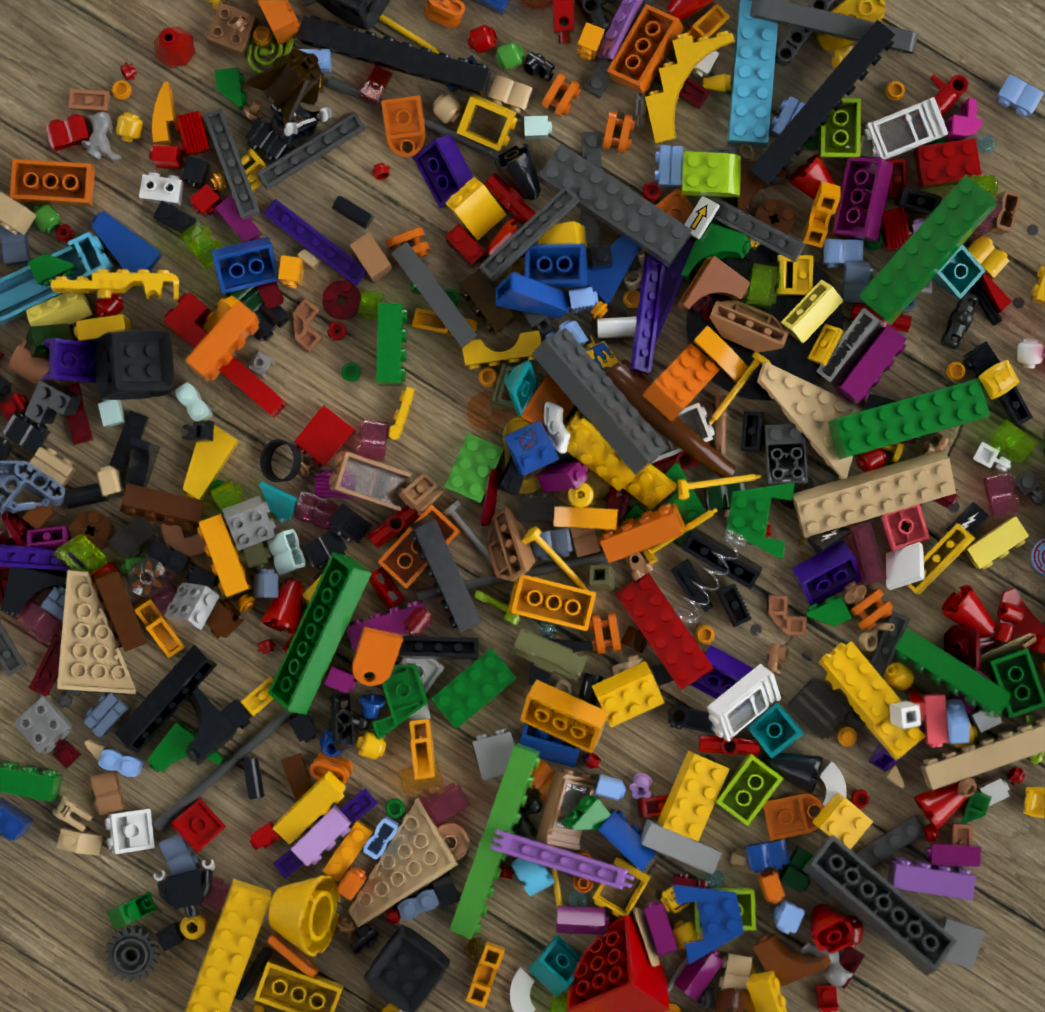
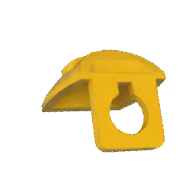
M1002 360L991 366L978 377L990 400L1002 396L1020 382L1008 360Z
M1026 787L1023 814L1045 818V787Z

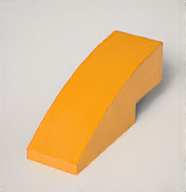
M716 4L687 32L688 36L692 35L695 43L698 42L697 39L700 37L709 36V39H711L730 19V16Z
M168 81L163 83L159 91L153 112L152 138L153 143L157 145L171 144L169 125H173L176 122L172 89Z
M416 308L412 322L413 328L453 337L434 311ZM465 318L472 329L476 331L477 322L473 319Z
M708 325L694 339L693 342L734 382L748 369L744 361Z
M555 507L553 526L560 528L616 530L618 510Z
M151 595L134 605V611L168 659L185 648L168 619L164 617L163 612Z
M431 720L409 721L415 780L435 777V759Z

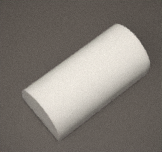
M637 317L597 318L598 339L634 337Z

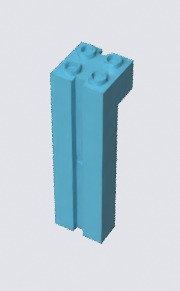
M90 232L69 241V247L51 255L70 262L77 267L78 270L74 271V274L68 277V280H76V277H88V280H92V272H97V269H108L109 273H113L111 268L114 266L111 259L105 253L103 254V250H105L103 242ZM29 265L0 278V326L25 315L27 309L63 293H53L51 286L39 285Z

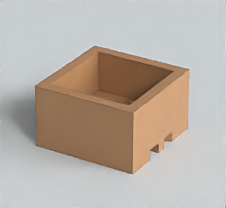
M370 232L350 244L353 253L366 269L373 283L393 271L390 262Z

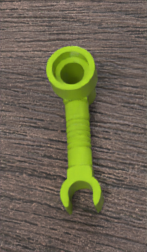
M478 590L476 591L474 599L506 612L503 620L518 626L520 615L507 612L508 604L500 602Z

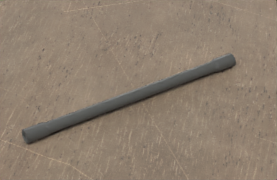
M330 77L327 87L382 109L381 100L384 99L351 86L338 78ZM424 117L426 129L442 136L452 135L454 141L482 152L495 160H500L498 156L504 150L497 151Z
M604 551L588 556L564 560V562L573 569L607 563L608 560ZM554 562L531 567L524 575L535 577L563 570ZM496 575L463 582L467 590L510 581L499 579ZM434 587L417 590L419 601L441 596V594L438 595Z
M286 709L174 806L152 822L153 826L159 832L164 829L179 813L297 713L287 711Z

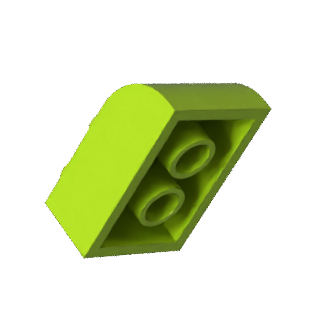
M842 98L844 103L837 111L834 109L829 114L831 118L824 126L819 125V157H860L861 98Z
M684 151L682 156L681 195L740 198L742 157L730 153Z
M750 754L719 792L716 803L749 826L784 778Z
M744 887L708 888L736 892L743 930H756L754 889ZM694 901L695 931L703 932L697 901Z

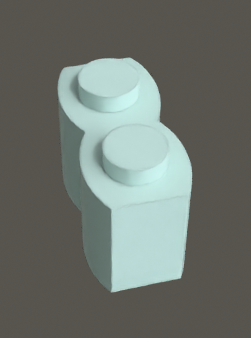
M186 382L175 390L178 400L187 406L188 414L194 421L208 420L212 417L210 407L201 400L199 391L193 385Z
M293 529L280 532L275 537L267 540L269 550L274 556L275 568L279 575L305 567V558L299 548L297 534Z

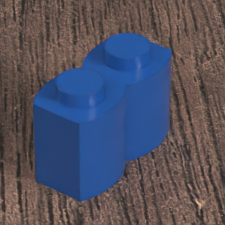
M784 838L745 846L749 869L751 871L754 870L755 873L766 872V868L773 866L774 869H782L786 867L785 864L790 863Z

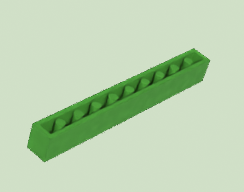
M517 743L513 748L450 927V931L469 939H472L475 934L478 935L482 928V923H480L481 917H485L489 905L486 904L488 897L492 898L495 891L493 886L494 880H498L502 871L499 868L500 863L505 861L507 857L505 853L490 849L491 844L500 845V843L492 840L493 837L502 838V835L495 833L496 829L515 834L512 829L514 824L517 825L520 820V807L526 803L528 797L525 794L527 787L530 788L534 780V776H532L533 770L538 768L541 760L538 757L540 753L538 750Z

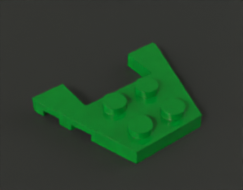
M677 461L664 474L676 484L679 479H686L687 483H689L688 478ZM693 489L688 490L690 497L687 499H679L677 490L664 503H670V505L676 503L685 525L707 512ZM636 503L625 515V518L633 517L636 519L641 517V514L646 511ZM695 528L680 536L675 541L681 543Z
M795 483L734 491L732 493L726 532L782 560L786 541L765 538L771 498L791 502Z
M394 665L390 677L382 683L392 716L372 722L377 739L382 738L429 703L417 665ZM367 672L364 674V677L366 678H372L374 676L373 672Z

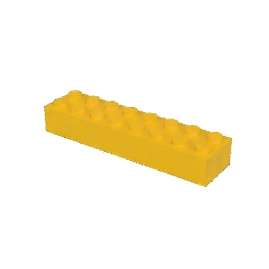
M233 879L184 1012H229L271 900L270 890Z

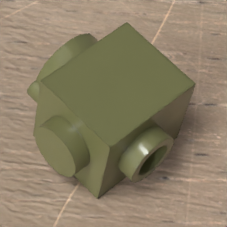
M264 541L240 550L245 568L254 567L255 571L266 568L265 564L270 563L269 558L272 557L269 547H265Z

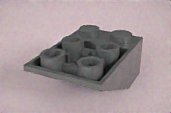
M795 424L765 425L763 427V446L768 485L808 483L804 433H800Z

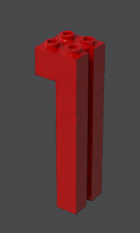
M189 292L179 298V304L175 309L171 308L164 317L166 319L163 322L196 349L208 335L201 328V325L212 311ZM234 356L226 366L223 364L219 369L220 372L272 417L276 418L288 404Z

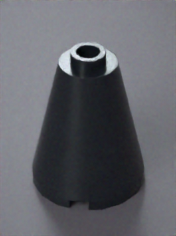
M522 144L523 147L518 148L516 145L498 156L500 160L498 162L495 160L494 165L525 200L529 199L531 201L536 199L541 192L531 148L528 144Z
M780 753L773 758L769 756L766 765L784 778L783 780L807 794H813L823 757Z

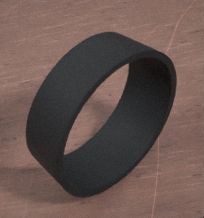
M275 439L264 447L260 456V468L265 478L269 481H290L300 471L302 463L301 454L294 444L282 439ZM287 444L293 453V466L290 473L284 479H280L272 470L271 460L275 450L279 446Z

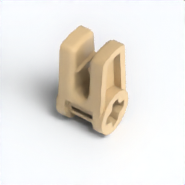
M63 795L60 799V804L56 809H53L52 814L84 832L86 824L72 816L71 813L74 812L80 818L82 817L87 821H91L94 815L79 806L71 798Z

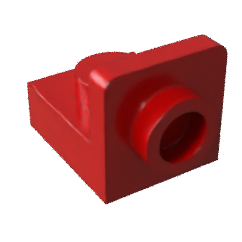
M15 392L11 398L0 404V410L8 422L15 412H26L29 402L23 394L20 395Z
M830 983L815 985L817 1009L820 1012L839 1011L836 987Z

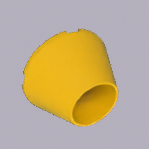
M323 875L279 887L272 896L268 912L271 928L309 956L323 953L334 936L339 919V913H336L337 902H340V893L336 891L338 885L335 879L331 876Z

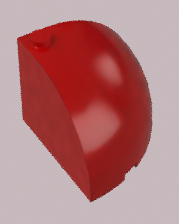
M625 915L617 919L607 927L608 930L601 937L597 936L591 942L578 962L573 974L575 980L568 992L567 1012L669 1011L668 986L660 958L659 965L653 967L638 923H635L633 918Z

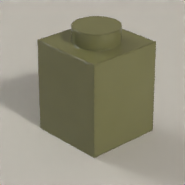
M590 565L589 585L594 591L614 590L615 571L610 565Z

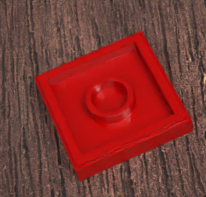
M201 798L195 801L170 824L196 854L226 828L223 822Z

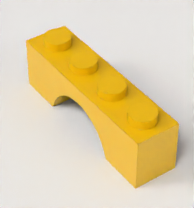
M538 330L520 333L517 343L511 349L504 352L490 350L481 339L473 340L462 348L465 367H469L470 370H476L485 364H489V367L500 366V362L508 361V364H515L524 358H528V361H534L536 359L532 353L541 345L540 332Z

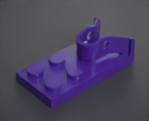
M56 338L43 340V344L50 350L49 372L42 376V380L57 379L96 383L95 343Z

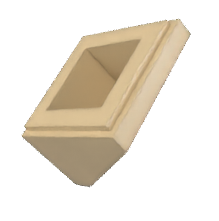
M308 248L299 252L297 256L314 270L322 261L321 258Z
M91 738L84 743L97 761H99L102 751L107 749L106 744Z
M893 765L884 774V778L898 788H904L905 784L897 766Z

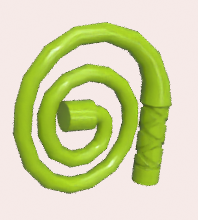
M295 38L287 41L284 55H287L293 49ZM252 39L247 50V60L250 67L258 74L262 70H259L251 59L252 47L255 43ZM271 40L269 43L271 51L266 48H260L259 55L266 57L273 55L276 49L274 42ZM256 44L253 50L254 58L261 65H272L276 58L282 56L283 44H278V54L271 61H263L259 58L258 49L260 45Z

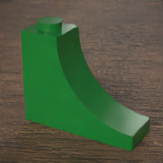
M709 223L700 240L696 239L681 275L686 281L692 282L707 257L744 259L745 254H748L751 248L750 239L745 234Z
M179 721L176 722L147 759L150 763L149 766L158 773L161 771L163 773L176 761L188 758L185 750L189 743L194 740L196 734ZM216 751L207 759L219 765L225 759V756Z

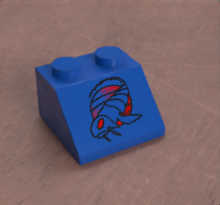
M536 421L503 436L517 471L523 476L559 460L552 440L540 421Z

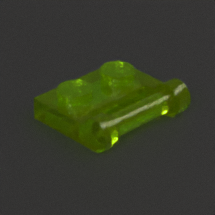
M82 533L59 547L54 553L58 559H62L73 570L88 571L89 575L108 563V558ZM70 551L86 567L82 568L67 553Z

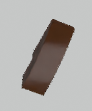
M302 753L281 759L296 802L313 786Z

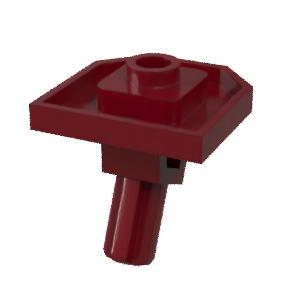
M6 510L2 514L5 526L0 529V545L14 540L19 546H27V527L22 519H19L16 513Z
M952 625L944 633V652L970 668H980V649L993 648L996 644L992 636L980 637L979 628Z

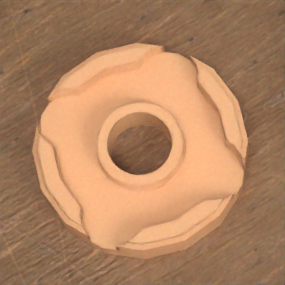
M456 823L440 825L438 830L444 840L448 837L455 839V846L449 849L456 861L461 860L469 849L470 839L467 831Z

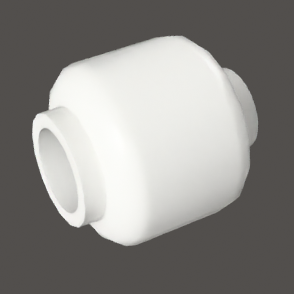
M1023 339V342L1018 344L1017 361L1023 364L1024 368H1035L1036 364L1042 362L1043 345L1039 343V340Z

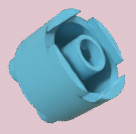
M521 858L512 861V866L530 897L555 883L552 875L546 869L547 866Z

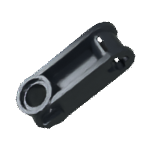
M512 456L509 458L497 489L517 496L524 476L518 473Z
M679 702L672 704L668 711V724H670V727L677 729L684 727L716 735L713 730L714 725L709 719V712L688 708L687 704ZM681 710L683 718L680 721H675L674 713Z

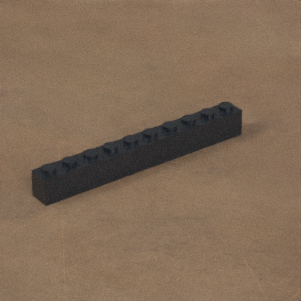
M303 16L297 39L301 44L318 49H330V52L485 96L491 72L490 69H487L488 66L484 64H470L466 59L458 58L456 60L450 58L451 56L446 53L440 52L435 54L432 53V50L425 47L420 49L414 48L408 42L400 44L395 42L393 38L386 36L379 38L376 37L375 33L369 31L362 33L352 26L345 28L339 26L340 24L329 20L328 23L321 21V18L317 16Z
M877 19L749 169L748 174L764 188H767L769 184L773 186L780 178L778 176L779 172L782 169L786 171L793 163L790 159L794 155L799 156L805 149L803 144L807 140L812 141L817 135L818 131L816 129L819 125L824 126L829 121L831 111L833 109L837 111L844 103L842 98L845 95L850 96L856 89L854 84L858 80L862 82L869 74L867 69L871 65L875 67L881 60L880 54L883 50L888 51L895 43L892 40L896 34Z

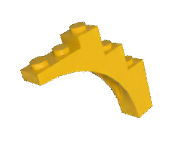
M728 31L717 33V37L709 39V36L700 37L696 43L693 36H688V33L677 35V39L672 40L678 64H674V61L662 64L663 68H659L664 92L661 93L660 90L649 92L650 96L645 97L655 143L659 144L676 139L675 109L685 80L695 66L706 56L721 47L734 43L735 39L732 33L729 34Z

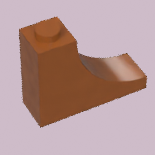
M707 257L678 302L677 307L682 311L689 310L697 300L707 294H720L732 300L743 299L748 294V287L751 283L717 257Z
M767 933L759 936L753 946L765 971L774 972L775 977L779 980L780 987L826 969L831 962L828 954L811 957L790 950L779 940L775 933L769 936Z

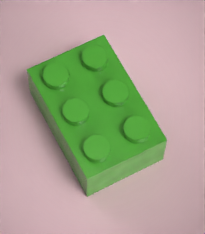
M468 433L444 487L481 504L487 491L489 473L491 469L497 468L504 448Z

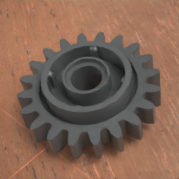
M133 926L130 932L128 927H125L123 933L118 930L116 932L117 937L113 935L110 937L113 943L106 944V947L110 950L105 951L104 955L110 956V958L105 960V963L112 964L108 971L115 969L113 976L121 974V981L127 976L129 983L133 980V977L139 982L141 975L147 978V971L150 973L154 971L151 965L157 966L159 963L154 960V958L160 956L159 953H155L159 945H153L156 938L149 939L151 932L143 934L144 928L137 932L136 926ZM128 950H134L137 957L135 959L130 958Z

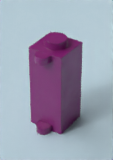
M231 195L215 207L216 209L212 214L216 216L220 213L243 242L261 239L260 236L263 234L250 218L242 221L236 202Z
M580 462L552 464L543 468L536 477L544 492L563 491L570 488L575 490L588 479L586 475L588 467L581 465Z
M930 842V847H927L926 858L930 859V863L933 865L980 867L981 846Z
M658 901L646 904L647 908L644 909L658 956L677 951L678 949L663 903L659 904Z
M557 906L556 933L603 935L604 928L608 927L609 915H605V908Z
M715 949L696 961L688 963L674 984L682 992L698 1000L724 962L718 956L719 952Z

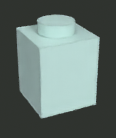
M524 116L525 140L548 139V133H552V121H548V116Z
M102 399L103 402L98 403L104 427L108 428L126 422L121 400Z

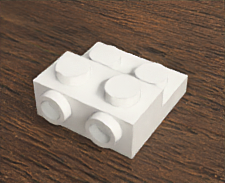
M150 808L108 814V818L105 819L106 830H110L111 838L107 839V845L113 854L155 848Z

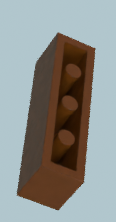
M127 483L120 512L131 517H143L148 521H160L168 526L177 525L182 526L186 530H198L205 502Z
M117 568L94 576L96 582L92 584L96 594L101 593L103 600L100 603L103 611H108L111 617L107 619L111 630L115 629L118 634L115 637L118 647H123L124 652L146 644V638Z

